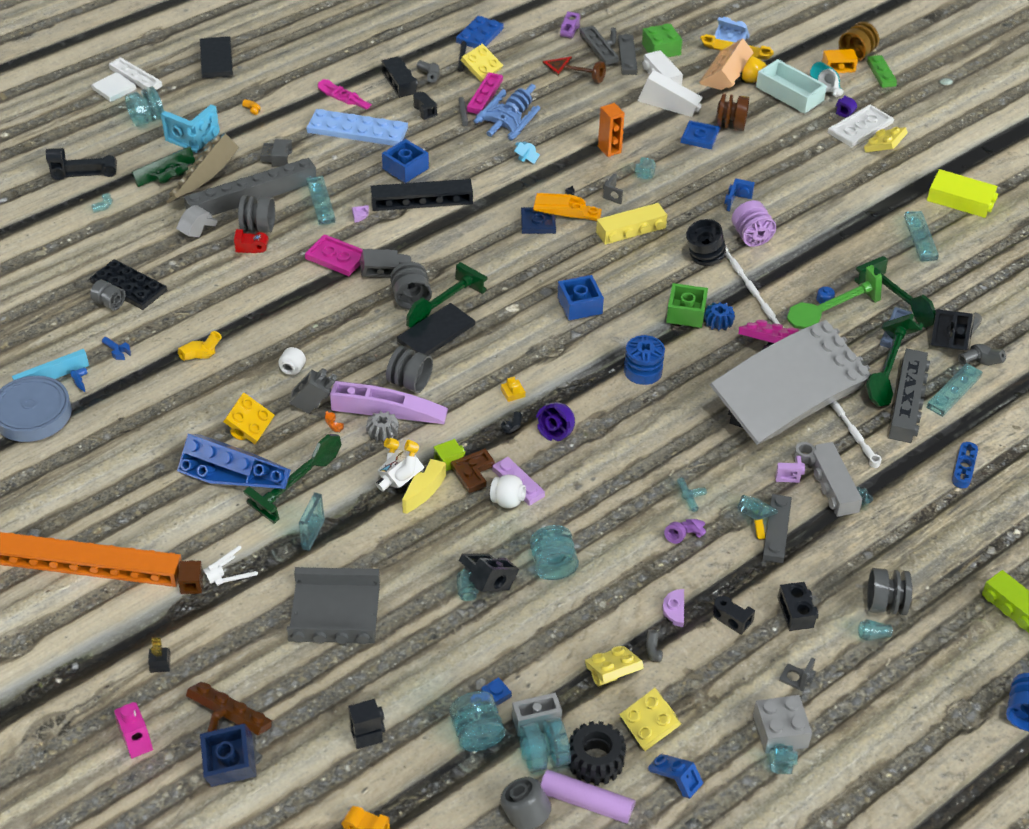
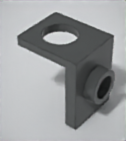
M613 174L604 183L603 199L621 205L623 190L616 188L617 174ZM612 191L618 194V198L611 196Z
M811 657L805 670L788 663L779 681L804 691L807 683H812L816 671L813 668L816 659ZM795 672L800 678L797 681H792L787 677V674Z

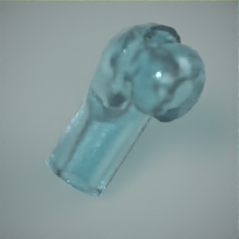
M110 193L102 194L103 200L91 205L94 213L109 208L113 202Z

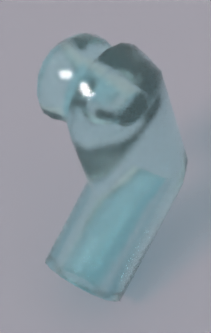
M856 487L863 499L862 505L870 504L873 497L869 494L868 490L864 487Z

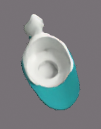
M823 62L814 63L810 69L811 77L827 85L826 92H832V95L835 97L841 96L844 91L840 87V77L836 70Z

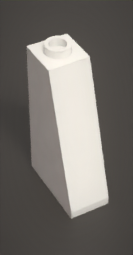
M653 70L643 87L638 101L692 117L695 112L698 113L701 109L702 104L700 102L703 97Z

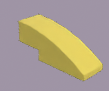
M431 459L425 472H419L413 477L402 499L403 513L407 514L416 509L436 492L446 477L445 462Z

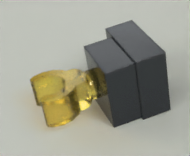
M161 637L151 638L152 647L149 649L148 656L150 673L170 672V648H162Z

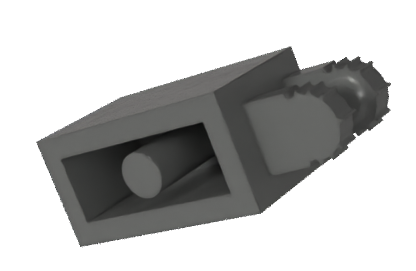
M322 368L319 372L311 370L292 389L289 404L309 414L314 408H318L324 398H328L337 375L332 374L327 378L326 369Z

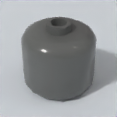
M522 777L509 783L504 788L500 797V804L512 825L517 829H536L551 814L552 805L539 781L532 777Z

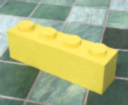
M659 203L597 219L596 233L606 245L666 228L667 214Z

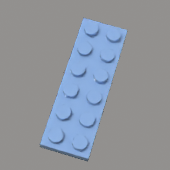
M316 109L307 126V133L394 146L403 140L408 129V123Z

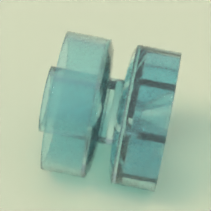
M560 717L543 720L542 732L536 722L520 726V748L530 773L547 770L548 759L554 768L570 764L571 754L568 737Z

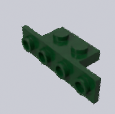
M187 147L131 172L137 187L152 181L165 183L173 176L179 177L183 175L184 171L188 170L187 166L193 164L196 160L191 147Z

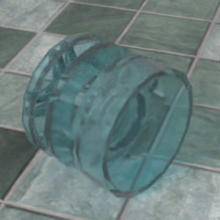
M148 87L147 90L142 89L141 96L137 91L125 95L127 110L135 126L147 124L148 117L152 122L161 119V113L164 112V109L154 87Z
M559 525L546 526L537 530L531 536L530 548L539 577L545 580H559L570 576L576 571L579 566V559L574 548L572 533L568 528Z
M485 691L467 693L455 700L450 706L449 714L453 726L456 728V736L462 749L467 751L488 749L501 741L505 735V727L501 716L498 714L495 698L491 693Z

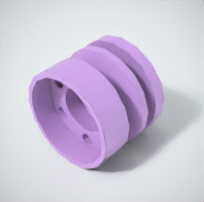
M752 200L741 204L732 215L731 221L733 226L748 246L756 247L763 245L776 232L775 221L759 201Z

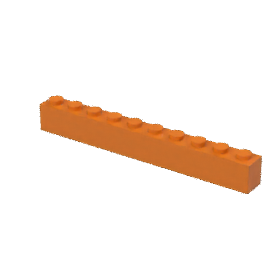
M0 532V565L177 587L179 566L180 561H182L181 554Z

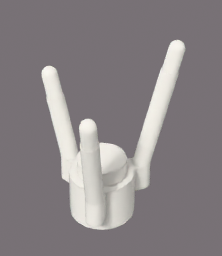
M237 546L218 561L203 569L208 583L212 584L215 582L217 586L225 582L256 576L258 572L244 573L226 578L221 577L224 575L222 566L235 558L234 554L241 549V546Z

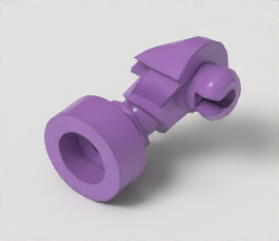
M685 519L686 521L680 523L671 522L665 528L664 535L669 542L674 544L680 543L685 538L686 533L693 532L700 538L706 533V530L703 528L705 522L698 519Z

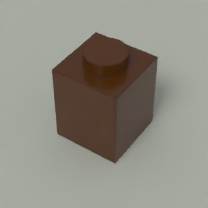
M180 561L178 575L180 594L202 593L204 573L201 561Z

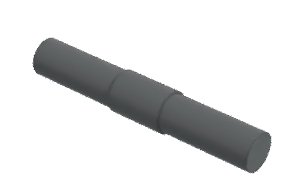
M460 97L458 100L462 125L468 126L465 99Z

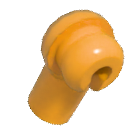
M243 100V107L249 108L250 112L254 115L259 113L261 107L256 102Z

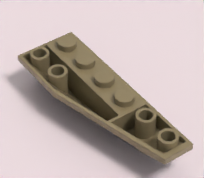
M223 134L221 137L216 136L211 142L209 141L203 147L204 151L197 154L195 157L196 161L188 169L185 176L178 181L177 187L169 192L170 196L166 202L169 204L188 195L213 178L227 164L239 147L226 134Z

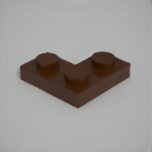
M485 448L452 461L451 468L467 492L472 493L487 487V481L480 472L492 468L495 461Z

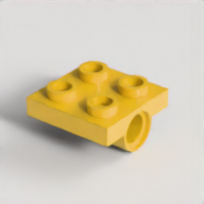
M243 392L223 422L231 427L230 433L234 438L238 440L248 439L255 445L275 415Z

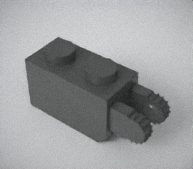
M363 249L360 257L362 277H390L391 272L396 266L404 262H411L412 258L409 255L398 254L397 250Z

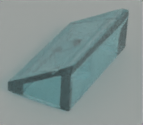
M742 495L738 504V510L755 520L775 515L778 512L777 509L762 500L747 495Z

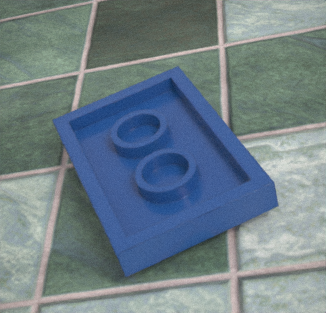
M477 16L456 37V43L461 44L462 41H466L467 46L476 48L481 44L487 47L504 29V23L487 19L483 16Z

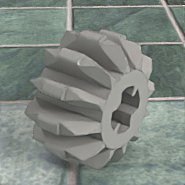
M381 410L379 414L373 413L372 417H368L366 431L370 439H375L376 442L379 440L384 442L386 438L390 439L397 436L399 422L395 414L390 415L389 411L382 413Z

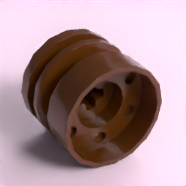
M722 93L717 107V126L721 127L723 120H725V128H728L730 121H732L734 129L744 131L750 97L739 96L737 102H733L732 94H730L729 101H726L727 94Z

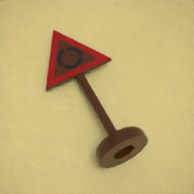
M572 56L542 61L543 64L558 75L564 68L592 73V79L595 83H601L606 73V66L602 61L596 62L593 69L567 65Z

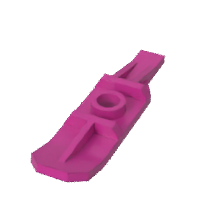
M323 79L318 83L319 90L349 105H357L366 110L371 107V104L361 99L357 93L343 89L342 86H337L330 80Z

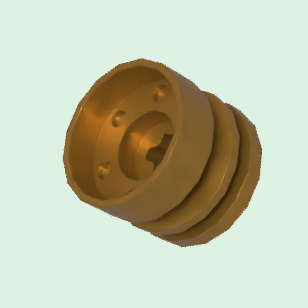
M861 21L852 26L839 38V49H854L858 61H860L878 46L880 41L879 34L872 24Z

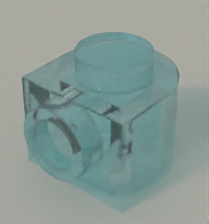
M641 157L640 163H636L635 173H638L637 178H653L656 169L655 161Z
M778 744L769 750L770 770L777 774H792L793 765L798 763V753L793 751V746Z

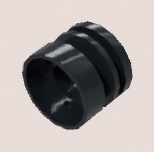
M702 219L688 227L686 238L690 256L695 263L709 266L720 262L724 258L726 245L722 227L718 222L711 219Z

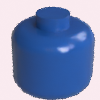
M827 286L819 288L816 297L817 302L822 304L833 299L835 291Z

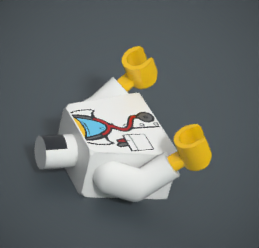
M386 438L384 447L389 449V453H387V461L378 469L381 478L375 484L379 490L384 492L389 486L397 488L403 486L424 468L415 455L419 445L414 441L407 440L404 449L407 451L397 450L399 442L396 439Z

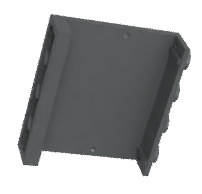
M295 567V592L290 626H287L289 642L375 643L380 590L379 569Z

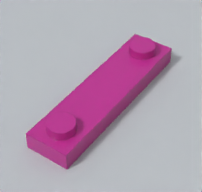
M488 72L467 105V112L479 114L484 110L501 85L503 75Z

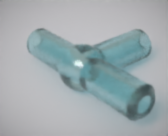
M680 477L677 479V483L682 491V497L687 501L691 511L696 512L699 507L694 497L706 495L707 490L705 487L690 490L684 478Z

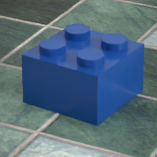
M404 139L382 153V168L399 180L407 183L429 169V153Z
M592 275L558 281L557 298L569 321L603 314L604 297Z

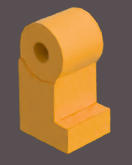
M352 806L341 823L344 829H390L389 817L382 814L376 816L358 806Z

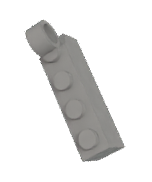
M808 442L797 444L794 454L795 460L796 456H801V463L812 466L816 480H819L822 492L827 496L829 506L834 510L836 516L859 513L863 499L834 443L817 444L815 447Z

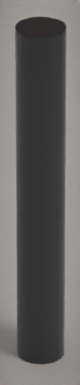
M462 41L457 68L459 72L464 70L461 58L466 54V41Z

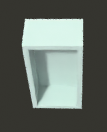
M777 59L758 71L756 87L805 114L824 101L827 85Z

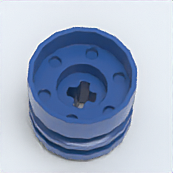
M647 335L636 336L630 339L626 345L625 376L631 382L640 385H649L657 382L662 377L664 344L659 339Z
M1029 673L1017 675L1012 680L1006 716L1012 725L1029 732Z

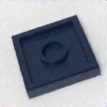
M521 207L522 234H556L554 214L534 211L533 207Z

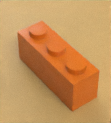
M615 103L600 107L598 147L607 157L622 153L625 113Z

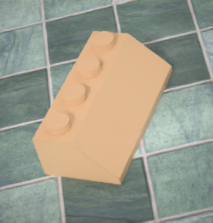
M743 38L719 52L699 83L718 90L731 88L735 84L734 81L740 77V72L743 71L746 62L754 52Z

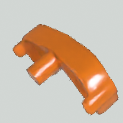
M326 411L325 421L334 432L343 430L344 424L335 422V413H328Z

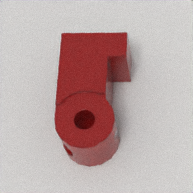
M236 229L234 236L235 252L263 253L267 249L269 238L262 232L250 234L244 233L243 229Z

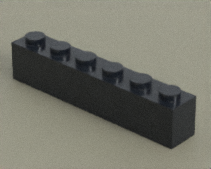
M471 179L371 185L373 211L471 205L473 204Z

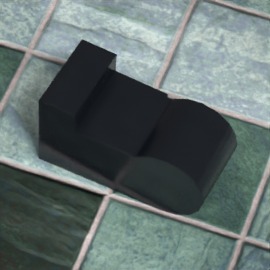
M419 91L413 94V106L415 109L420 110V116L423 120L437 116V103L425 92Z
M719 596L714 601L713 615L718 621L742 635L754 622L755 610L749 606L743 609L733 603L729 597Z

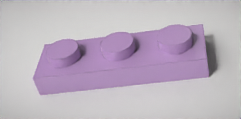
M509 457L492 465V471L498 477L509 474L516 475L521 479L523 485L526 486L524 501L529 506L545 497V491Z

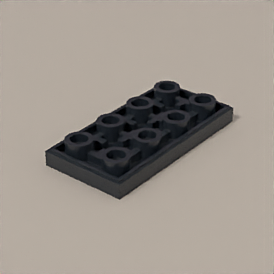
M230 36L200 38L202 78L211 79L214 77L226 78L233 76Z
M115 259L90 277V283L92 284L102 279L125 291L124 301L141 310L147 308L167 291L166 285Z
M449 303L397 336V342L408 349L414 350L415 353L420 352L430 355L475 326V320L452 303Z

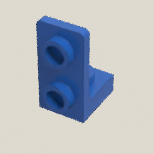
M735 178L733 185L730 184L725 198V204H727L726 211H730L735 196L752 199L755 182Z
M659 754L648 766L649 772L675 779L683 797L690 799L703 785L694 762Z

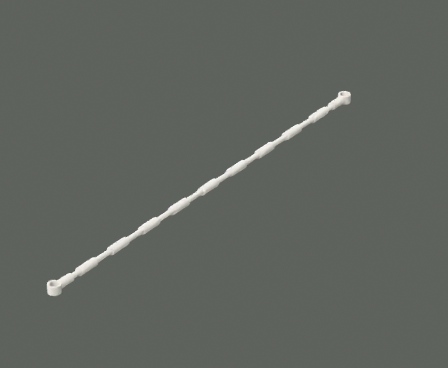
M726 247L725 255L729 259L731 266L742 277L746 287L753 297H756L759 301L761 308L774 324H780L774 312L763 301L759 291L743 273L744 270L736 259H733ZM837 401L831 403V407L845 422L853 438L862 446L863 452L869 459V466L878 468L882 458L874 454L869 445L865 444L864 438L848 420Z

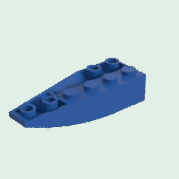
M188 434L177 471L212 484L285 489L291 469L201 434Z

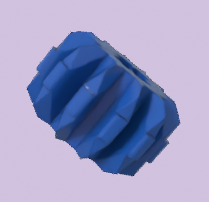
M713 302L712 305L707 306L704 313L706 326H711L712 330H727V328L732 327L735 320L733 307L728 306L727 303L721 304L719 302L716 304Z

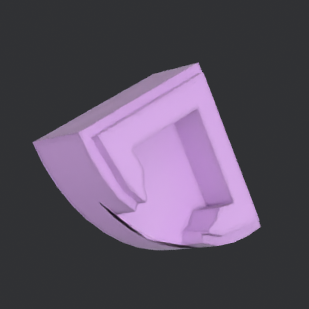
M368 205L352 207L355 223L364 220L368 216Z

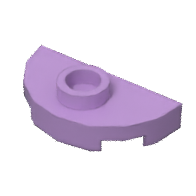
M684 589L670 592L664 598L662 606L663 615L672 621L673 625L679 627L684 625Z

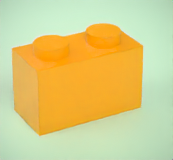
M854 49L824 50L822 62L832 67L837 73L856 72L858 58Z

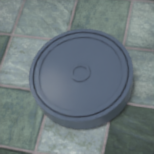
M27 376L11 381L0 389V434L8 439L20 442L45 439L61 430L71 416L72 407L68 391L62 383L53 378Z

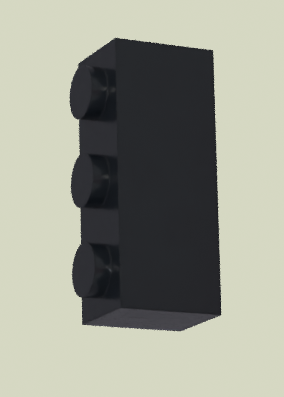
M399 56L381 60L382 74L399 98L416 93V87H418L417 79L413 77L411 70L406 67L405 62Z

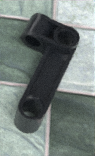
M64 148L46 149V160L49 165L50 174L55 180H63L65 177L97 175L113 177L116 174L117 159L114 156L107 155L103 158L66 160Z

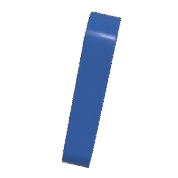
M963 442L958 452L952 478L953 484L958 488H967L973 476L978 447L972 442ZM967 450L970 451V455H969V456L966 455V451H967ZM960 463H968L970 467H964ZM961 474L965 475L964 480L960 479Z

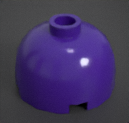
M553 402L543 406L536 415V419L538 418L539 422L537 424L538 430L542 436L550 441L552 439L556 442L563 440L572 433L575 427L573 411L566 404L560 402Z

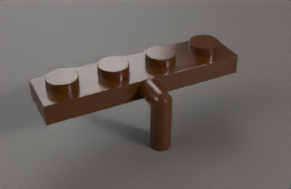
M199 682L187 690V697L214 711L211 715L207 732L217 730L220 718L222 717L238 725L245 724L252 733L258 736L269 730L272 726L273 720L265 717L263 713L254 711L247 707L245 703L238 702L229 697L228 694L212 688L208 683Z

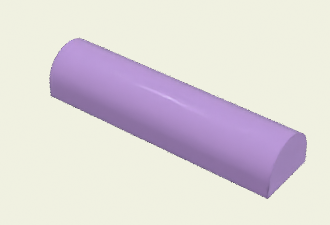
M548 769L541 782V786L547 796L628 824L635 806L634 799Z

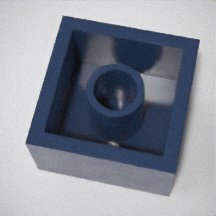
M245 724L200 734L203 777L211 787L257 777L253 736Z

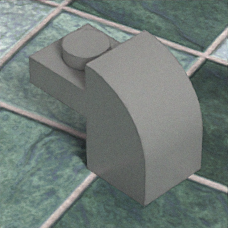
M195 205L183 213L176 229L187 236L200 237L204 225L216 227L218 220L213 218V215L208 211Z

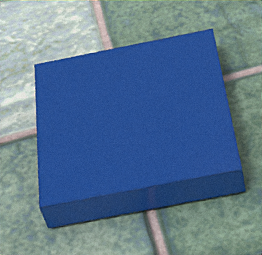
M689 120L681 137V143L712 150L720 127Z

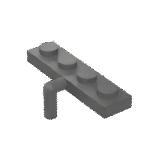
M594 26L580 28V35L605 65L619 62V56L610 47L616 43V28H611L610 40H605Z

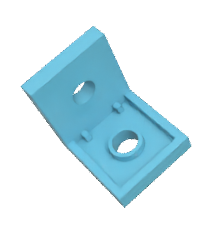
M214 105L208 106L191 121L167 111L161 113L165 141L183 148L191 147L192 152H198L220 133L217 109Z

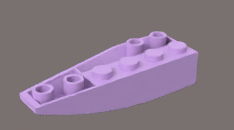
M335 381L330 393L332 411L373 415V413L379 414L381 410L382 413L389 411L390 415L395 414L396 419L445 424L448 408L429 400L376 385Z

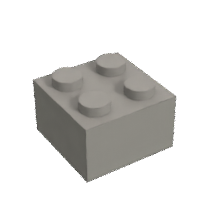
M800 695L756 701L753 718L765 754L809 747L812 730Z

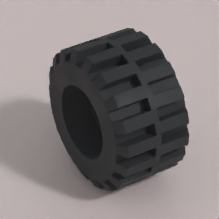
M590 721L589 725L581 724L580 729L576 728L573 731V735L569 738L568 767H571L570 771L572 774L577 773L576 778L578 780L584 779L588 784L590 782H594V785H599L600 782H603L604 785L608 784L609 779L612 781L617 779V774L620 775L624 767L625 739L623 735H620V731L617 728L613 729V725L609 723L608 725H603L604 722L599 721V724H594V721ZM600 749L606 752L607 755L593 757L587 754L586 751Z

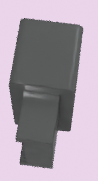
M275 139L274 143H263L260 154L261 162H271L273 167L288 164V155L292 154V140Z

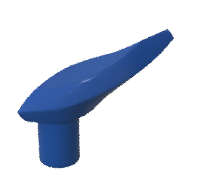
M86 368L71 370L70 374L75 385L85 392L81 376L87 374Z

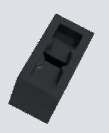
M805 582L780 585L777 598L789 631L814 628L819 613L817 607L812 603V593L810 589H807Z

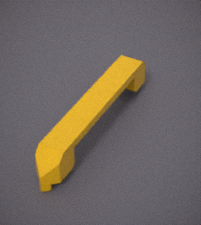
M709 34L700 36L703 45L711 49L723 50L735 43L716 39L715 36ZM749 46L754 52L752 56L766 60L774 54L773 50L767 46H761L760 48Z

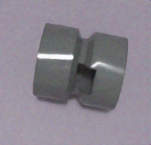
M101 279L92 286L90 297L93 301L115 311L124 303L125 291Z

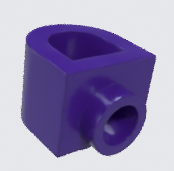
M845 95L842 99L839 98L836 103V114L844 118L851 116L857 109L856 101Z

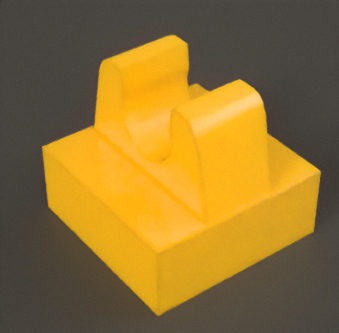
M515 377L507 378V382L501 384V391L508 402L525 397L526 392L519 380H515Z

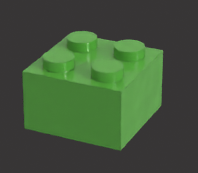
M672 24L651 26L643 29L642 45L648 53L661 50L667 58L681 55L683 40Z
M672 283L666 323L702 328L708 288Z

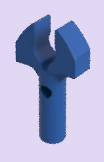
M108 337L102 339V343L113 350L111 353L114 359L125 360L122 352L131 356L128 343L125 342L122 345H118Z

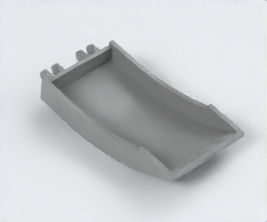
M827 320L804 328L772 344L710 384L756 445L781 434L784 430L823 407L859 391L867 383L870 367L868 365L864 366L861 363L863 358L861 356L856 357V354L846 345L847 339L838 335L839 329H833Z

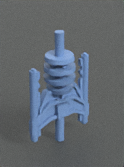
M530 84L526 90L522 88L517 89L510 95L505 105L499 104V101H502V98L507 95L506 90L502 89L484 110L476 116L474 123L478 124L483 120L492 121L495 124L487 131V135L492 137L500 127H503L510 131L508 138L512 141L541 109L538 105L536 107L533 106L528 115H525L521 120L522 113L532 102L530 94L536 88L535 85Z

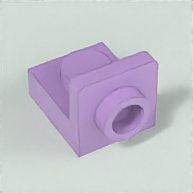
M796 456L795 463L777 464L776 482L800 483L801 475L805 473V463H801V456Z

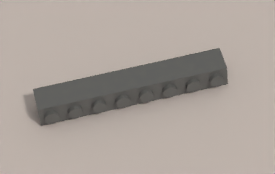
M305 158L184 196L185 208L187 210L191 206L198 205L212 215L238 208L243 195H247L249 198L256 196L258 201L260 196L273 197L317 183L316 166L310 158Z

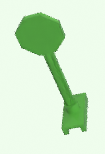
M870 265L866 267V282L860 284L859 287L818 306L802 302L790 307L787 320L794 328H807L820 322L822 312L862 293H867L876 303L881 300L882 275H875L874 266Z

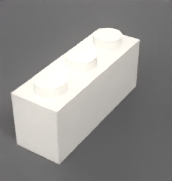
M661 50L644 54V61L642 63L644 70L649 74L655 70L682 85L683 74Z

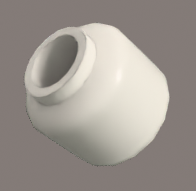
M287 348L278 361L279 367L285 374L296 375L304 366L306 357L298 348Z

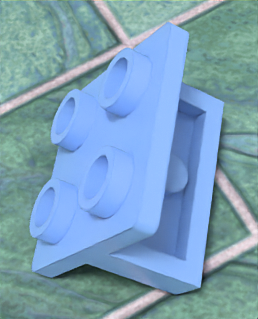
M718 17L719 25L714 35L716 39L737 42L742 38L744 40L746 38L749 39L750 35L744 22H735L728 17Z

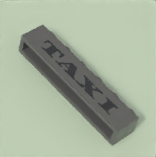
M907 348L905 350L888 439L912 443L913 436H918L920 425H916V423H920L922 412L918 410H922L924 399H921V397H924L926 386H923V384H926L928 373H925V371L928 372L930 361L927 360V352Z

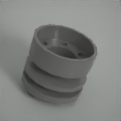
M243 195L238 209L239 228L243 229V231L249 229V231L254 232L257 225L259 232L271 233L275 223L274 198L260 196L257 203L256 196L249 198V196Z
M404 262L396 266L391 272L390 281L397 305L401 308L410 310L413 303L420 298L430 301L432 290L427 271L423 265L417 262Z
M399 346L393 352L387 365L386 380L391 384H396L400 387L404 385L405 389L420 393L430 379L433 359L426 354L415 353L412 349Z
M872 568L867 588L868 611L884 613L887 604H889L891 614H896L899 611L900 615H907L913 593L910 572L902 571L900 576V572L894 570L891 579H889L887 569Z

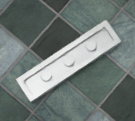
M121 57L109 63L110 70L115 73L118 72L149 93L162 87L161 80Z

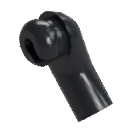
M513 412L511 422L509 420H506V423L502 422L501 428L503 432L510 434L521 427V412Z

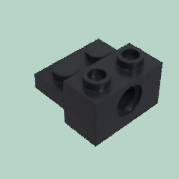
M936 309L931 346L965 351L970 350L975 314ZM952 323H954L953 334L950 337Z
M489 553L461 554L458 560L471 573L468 580L481 592L510 590L520 570L507 558L495 559Z

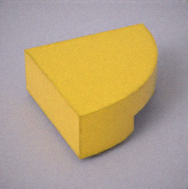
M761 512L754 513L757 538L765 539Z

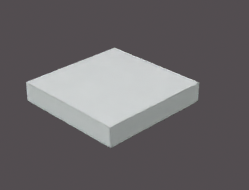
M118 72L91 84L94 91L110 102L136 90V85Z

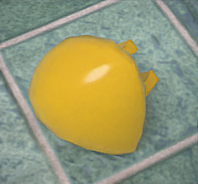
M750 56L742 71V79L750 83L757 82L758 71L765 68L767 64L754 56Z

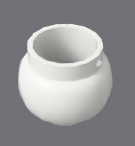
M508 474L493 479L490 488V498L493 503H498L503 508H514L521 501H524L526 486L523 485L519 477Z

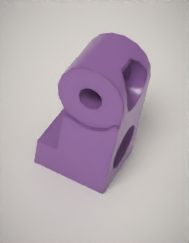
M567 11L561 26L560 36L574 37L576 30L580 27L579 13Z

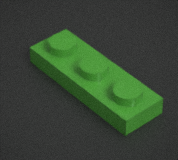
M874 55L867 57V63L881 88L895 87L897 80L883 56Z

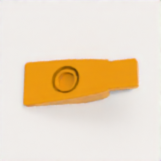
M537 193L533 207L534 211L593 221L600 219L602 212L600 208L586 206L585 200L581 197L570 194Z

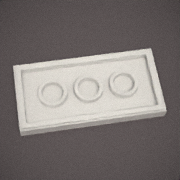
M870 104L828 128V134L852 148L876 134L878 130L893 124L894 118Z

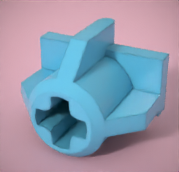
M516 142L514 152L519 154L518 159L522 162L527 159L535 164L540 156L536 152L535 146L528 142Z

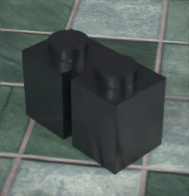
M375 699L349 705L350 730L356 749L382 743V733L386 732L382 707H377Z

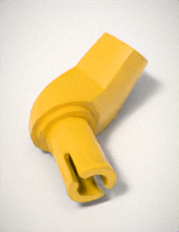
M211 331L205 342L191 341L179 347L178 355L184 361L193 358H210L215 354V347L222 339V336L217 331Z

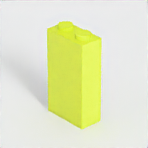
M939 169L930 187L927 201L986 218L987 213L992 212L994 203L997 201L999 193H996L998 186Z

